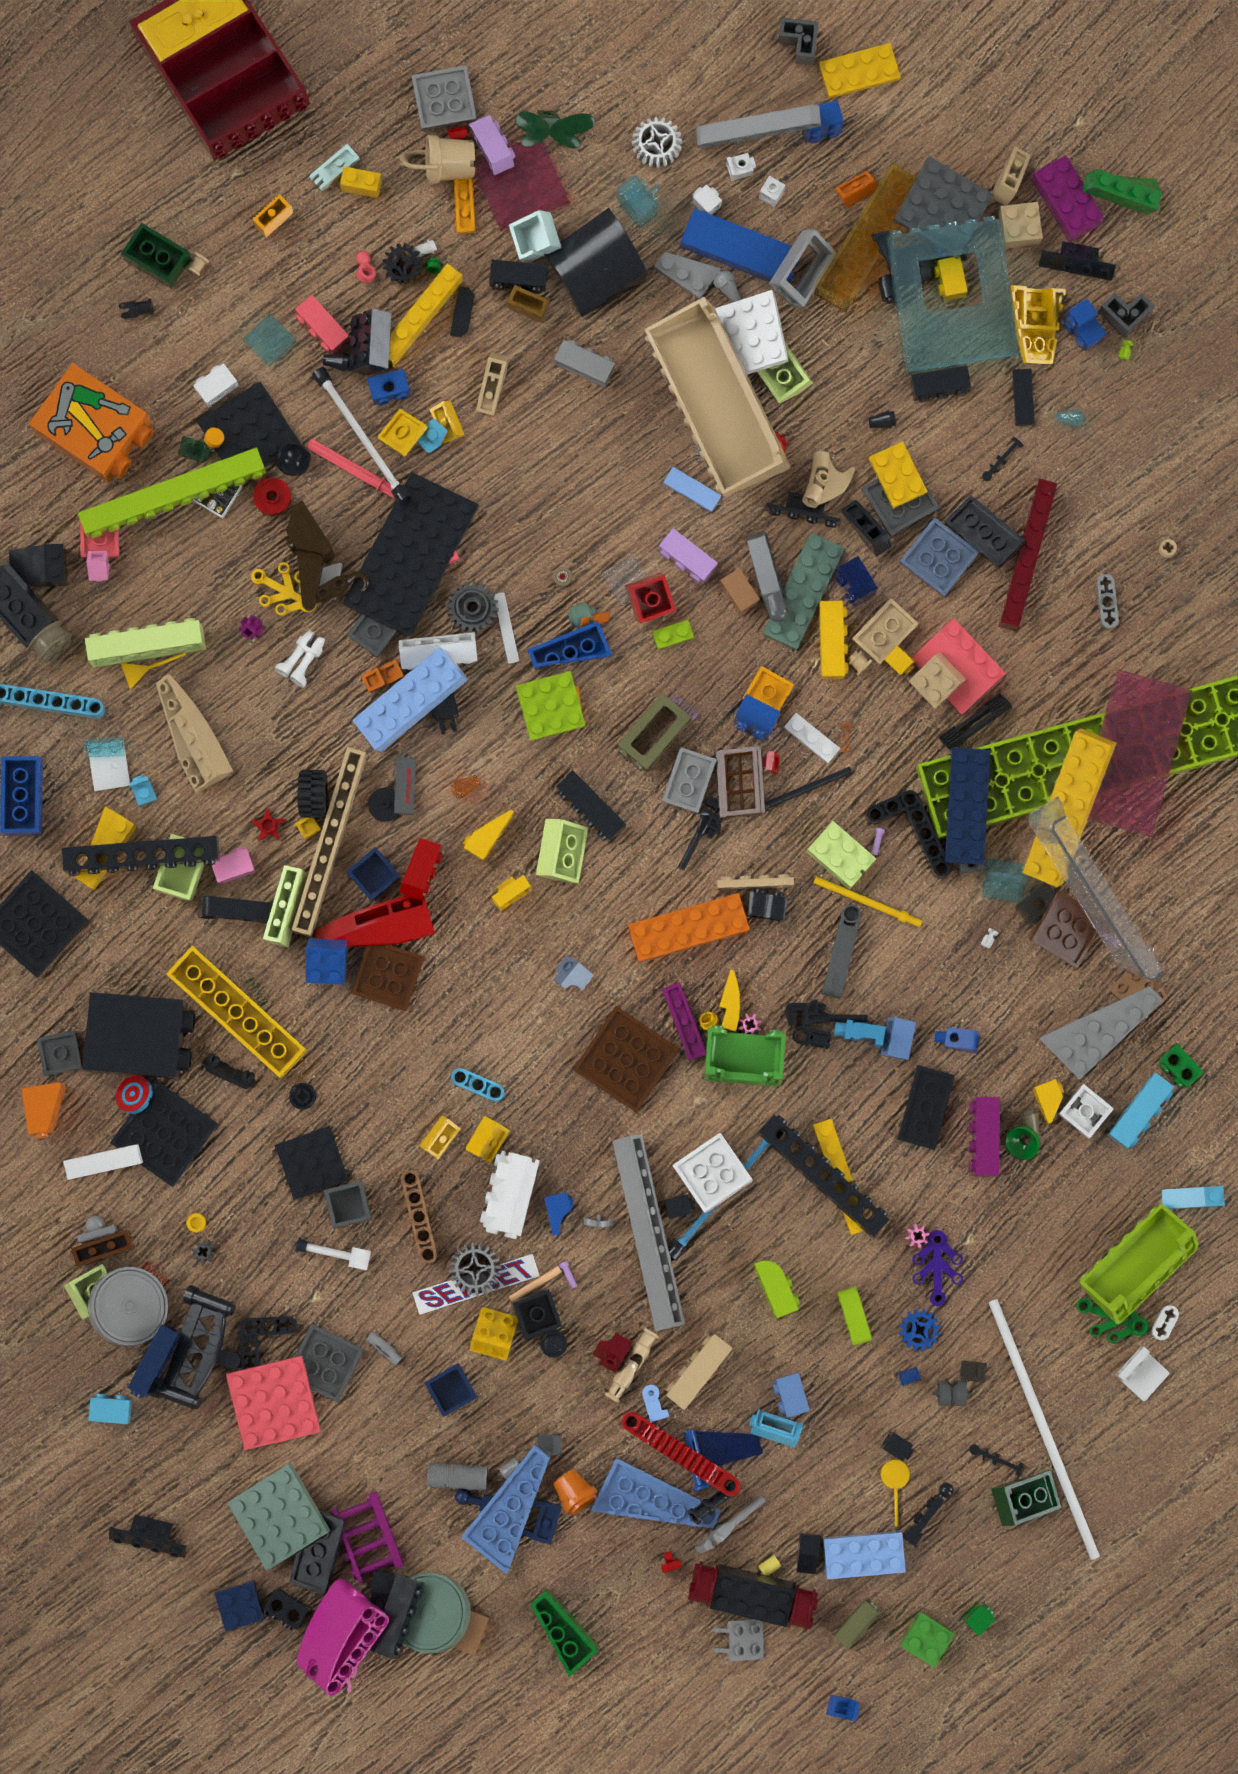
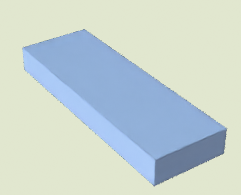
M672 467L663 482L667 487L711 513L722 496L675 467Z

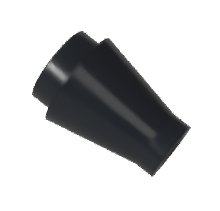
M347 353L324 354L323 366H329L345 372V370H349L348 358L350 355H347Z
M887 410L868 417L870 428H892L896 426L894 411Z

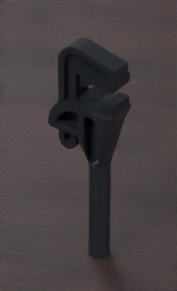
M709 797L705 805L711 807L716 812L717 809L719 810V799ZM705 808L702 809L698 827L678 865L679 869L685 870L699 841L704 835L707 834V838L712 839L715 834H720L721 822L723 818H720V812L715 817V813L708 812Z
M818 999L809 1003H789L785 1008L788 1026H796L797 1024L796 1017L798 1013H795V1011H804L801 1013L803 1017L801 1026L804 1027L824 1022H846L847 1019L853 1020V1022H868V1015L827 1014L824 1012L826 1005L818 1003Z

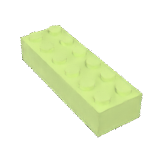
M195 618L185 619L183 623H177L176 621L166 622L164 626H158L157 624L147 625L145 629L133 627L127 629V632L114 630L108 632V635L102 636L100 633L89 635V638H85L87 658L93 668L176 655L183 652L206 650L203 627L199 620H195Z

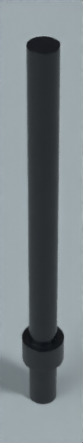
M844 768L769 801H765V812L769 811V808L852 774L851 768Z

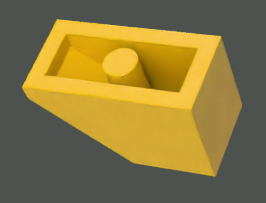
M1056 1079L1032 1088L1046 1124L1053 1121L1063 1098L1062 1093H1064L1062 1084L1060 1082L1057 1083Z

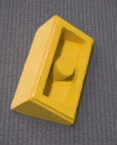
M443 401L429 409L433 419L448 430L443 443L464 436L463 429L450 401Z
M442 1115L420 1144V1147L439 1160L461 1128Z

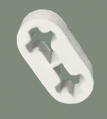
M1168 1305L1161 1309L1151 1329L1152 1336L1155 1339L1165 1340L1169 1337L1179 1316L1176 1307ZM1170 1309H1172V1314L1174 1315V1317H1170L1168 1321L1165 1322V1319L1167 1317L1165 1311H1169ZM1164 1323L1165 1327L1163 1331L1166 1333L1165 1335H1160L1159 1337L1157 1336L1158 1332L1156 1331V1328H1161Z

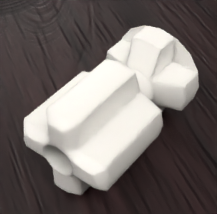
M991 928L988 930L990 934L985 935L981 942V945L988 949L995 940L993 936L999 934Z

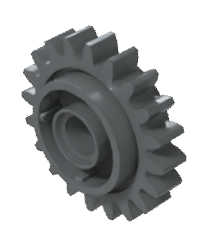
M474 581L470 587L468 582H465V588L458 585L459 592L452 590L455 597L448 596V600L452 603L446 604V607L452 610L447 612V616H453L450 618V623L456 621V629L462 626V633L466 629H469V633L476 629V632L480 634L481 627L487 631L486 624L493 626V622L490 619H497L493 612H499V608L494 607L498 604V600H492L495 597V593L488 594L490 587L483 590V583L476 587V582ZM470 604H476L478 609L470 612L467 607Z

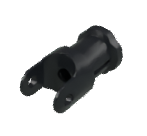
M151 298L147 301L136 302L134 300L122 302L118 305L120 309L129 308L131 310L121 314L123 319L136 318L138 315L143 314L154 315Z

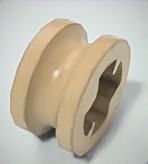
M1171 539L1164 540L1159 546V553L1165 558L1172 557L1177 550L1176 543ZM1166 544L1173 548V550H1170V553H1167V550H1163Z

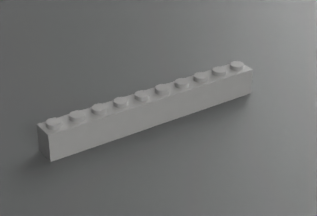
M638 1134L612 1140L655 1331L684 1325L685 1321L643 1136Z

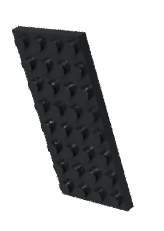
M411 472L405 483V487L412 495L411 499L402 505H399L396 500L359 571L368 577L369 585L367 589L361 592L360 590L364 586V582L362 579H355L342 603L343 606L394 629L411 638L449 565L451 557H453V553L457 550L479 508V504Z

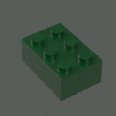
M143 223L139 225L121 253L124 261L172 289L184 271L185 266L191 260L188 250Z

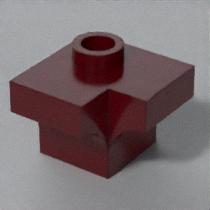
M615 1333L609 1341L600 1340L593 1355L601 1359L600 1365L616 1373L632 1341Z

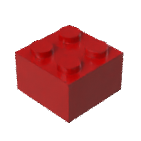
M657 573L625 585L637 622L644 623L676 611L664 574Z

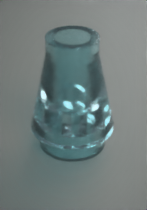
M1080 409L1057 411V423H1063L1076 428L1083 426L1084 411H1080Z

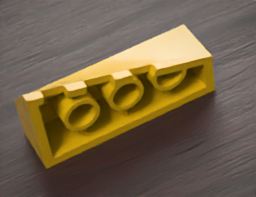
M105 806L91 845L127 843L137 827ZM101 855L98 858L99 864H104L107 861V855ZM86 857L83 866L87 864L88 857ZM101 870L99 874L80 872V875L75 878L92 890H95L107 873V870Z

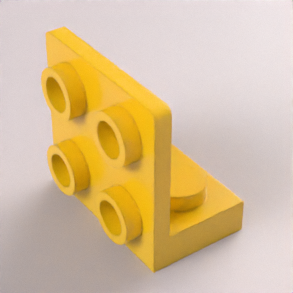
M482 1307L469 1351L507 1361L518 1323L516 1316Z

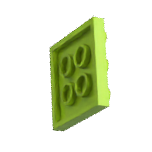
M571 671L516 685L530 742L586 727Z

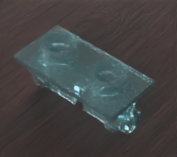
M124 737L85 738L84 750H86V758L124 756Z

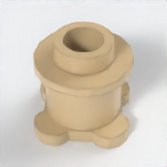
M855 651L848 658L850 661L848 665H852L858 671L856 673L858 676L872 663L871 659L868 661L862 655V651L860 653Z

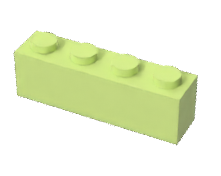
M284 865L263 936L264 940L272 944L289 947L293 933L292 927L309 873L299 868Z

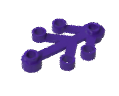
M934 1230L928 1235V1244L919 1253L913 1255L912 1262L915 1265H921L924 1262V1257L932 1250L933 1259L919 1273L913 1275L912 1281L917 1285L922 1284L924 1278L933 1270L934 1292L930 1294L929 1299L932 1305L941 1306L946 1300L945 1294L942 1292V1270L951 1278L953 1284L959 1285L963 1282L962 1274L956 1273L941 1258V1250L951 1258V1262L954 1265H960L963 1262V1257L946 1243L947 1237L944 1232ZM935 1236H939L941 1238L940 1243L937 1244L934 1242ZM917 1255L921 1256L922 1258L920 1263L915 1262V1257ZM954 1256L960 1257L959 1263L954 1262ZM916 1275H920L922 1277L921 1282L918 1283L915 1281ZM955 1275L960 1276V1282L957 1283L954 1281ZM937 1294L942 1298L940 1302H936L934 1299Z

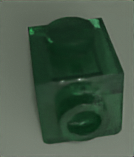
M183 436L177 455L200 462L208 457L210 448H208L205 441L201 442Z

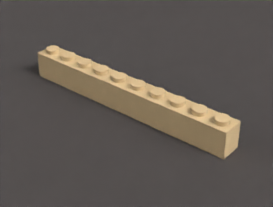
M350 747L346 749L292 927L294 933L311 938L313 936L365 765L366 752Z

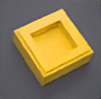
M303 818L295 823L305 840L322 831L315 818Z

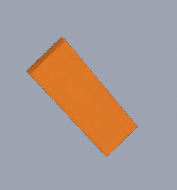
M610 611L595 614L591 617L594 622L598 621L599 624L609 622ZM590 617L581 618L580 628L591 624L589 623Z

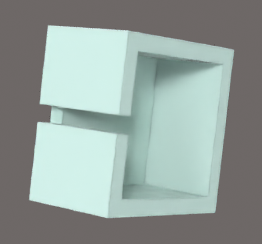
M538 210L509 224L519 260L532 262L545 256L544 254H549L561 248L550 212Z

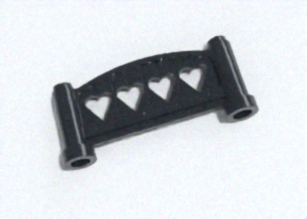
M190 1285L186 1289L183 1298L185 1304L191 1305L165 1379L156 1378L150 1387V1396L157 1399L162 1397L188 1408L198 1409L202 1403V1398L198 1394L212 1374L221 1352L226 1317L234 1314L236 1306L228 1300L200 1291L199 1287ZM215 1316L214 1328L209 1332L200 1319ZM208 1334L210 1339L206 1342L207 1347L205 1350H201L194 1337ZM202 1353L203 1358L199 1361L200 1367L195 1369L187 1356ZM194 1371L196 1378L193 1379V1386L189 1388L180 1375Z

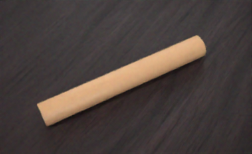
M557 1266L508 1297L511 1301L519 1299L559 1275L562 1271Z

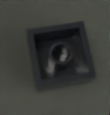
M548 1288L511 1301L525 1340L562 1326Z

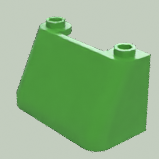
M723 1026L708 1028L704 1080L765 1086H780L782 1084L786 1034H782V1031L770 1030V1033L766 1035L727 1033L726 1030H723Z

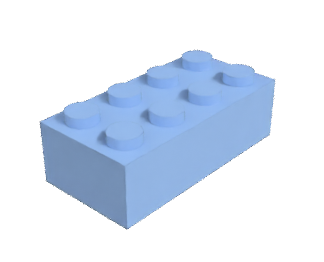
M901 1531L822 1538L824 1569L827 1579L906 1572Z

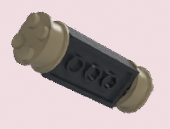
M0 559V619L25 647H28L30 651L34 650L39 656V662L54 661L59 657V652L63 648L65 649L72 644V634L64 631L61 627L62 623L15 570L9 566V563L3 562Z

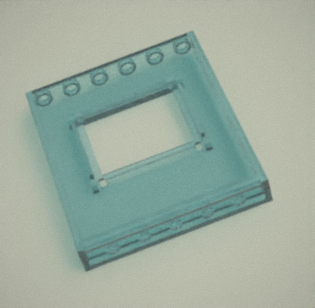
M989 216L983 217L984 221L977 222L976 219L965 220V224L958 225V222L946 223L947 227L939 228V224L928 226V230L923 231L918 227L909 229V233L902 234V230L890 232L891 236L886 237L905 373L1019 355L1001 219ZM976 252L983 304L925 313L918 261Z

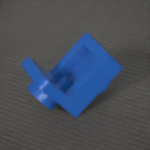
M830 1695L826 1714L856 1721L860 1711V1702L851 1698Z

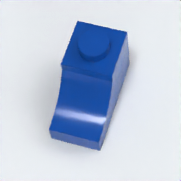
M567 1192L544 1197L553 1236L561 1234V1221L568 1212H571V1207H574L572 1195L568 1196Z

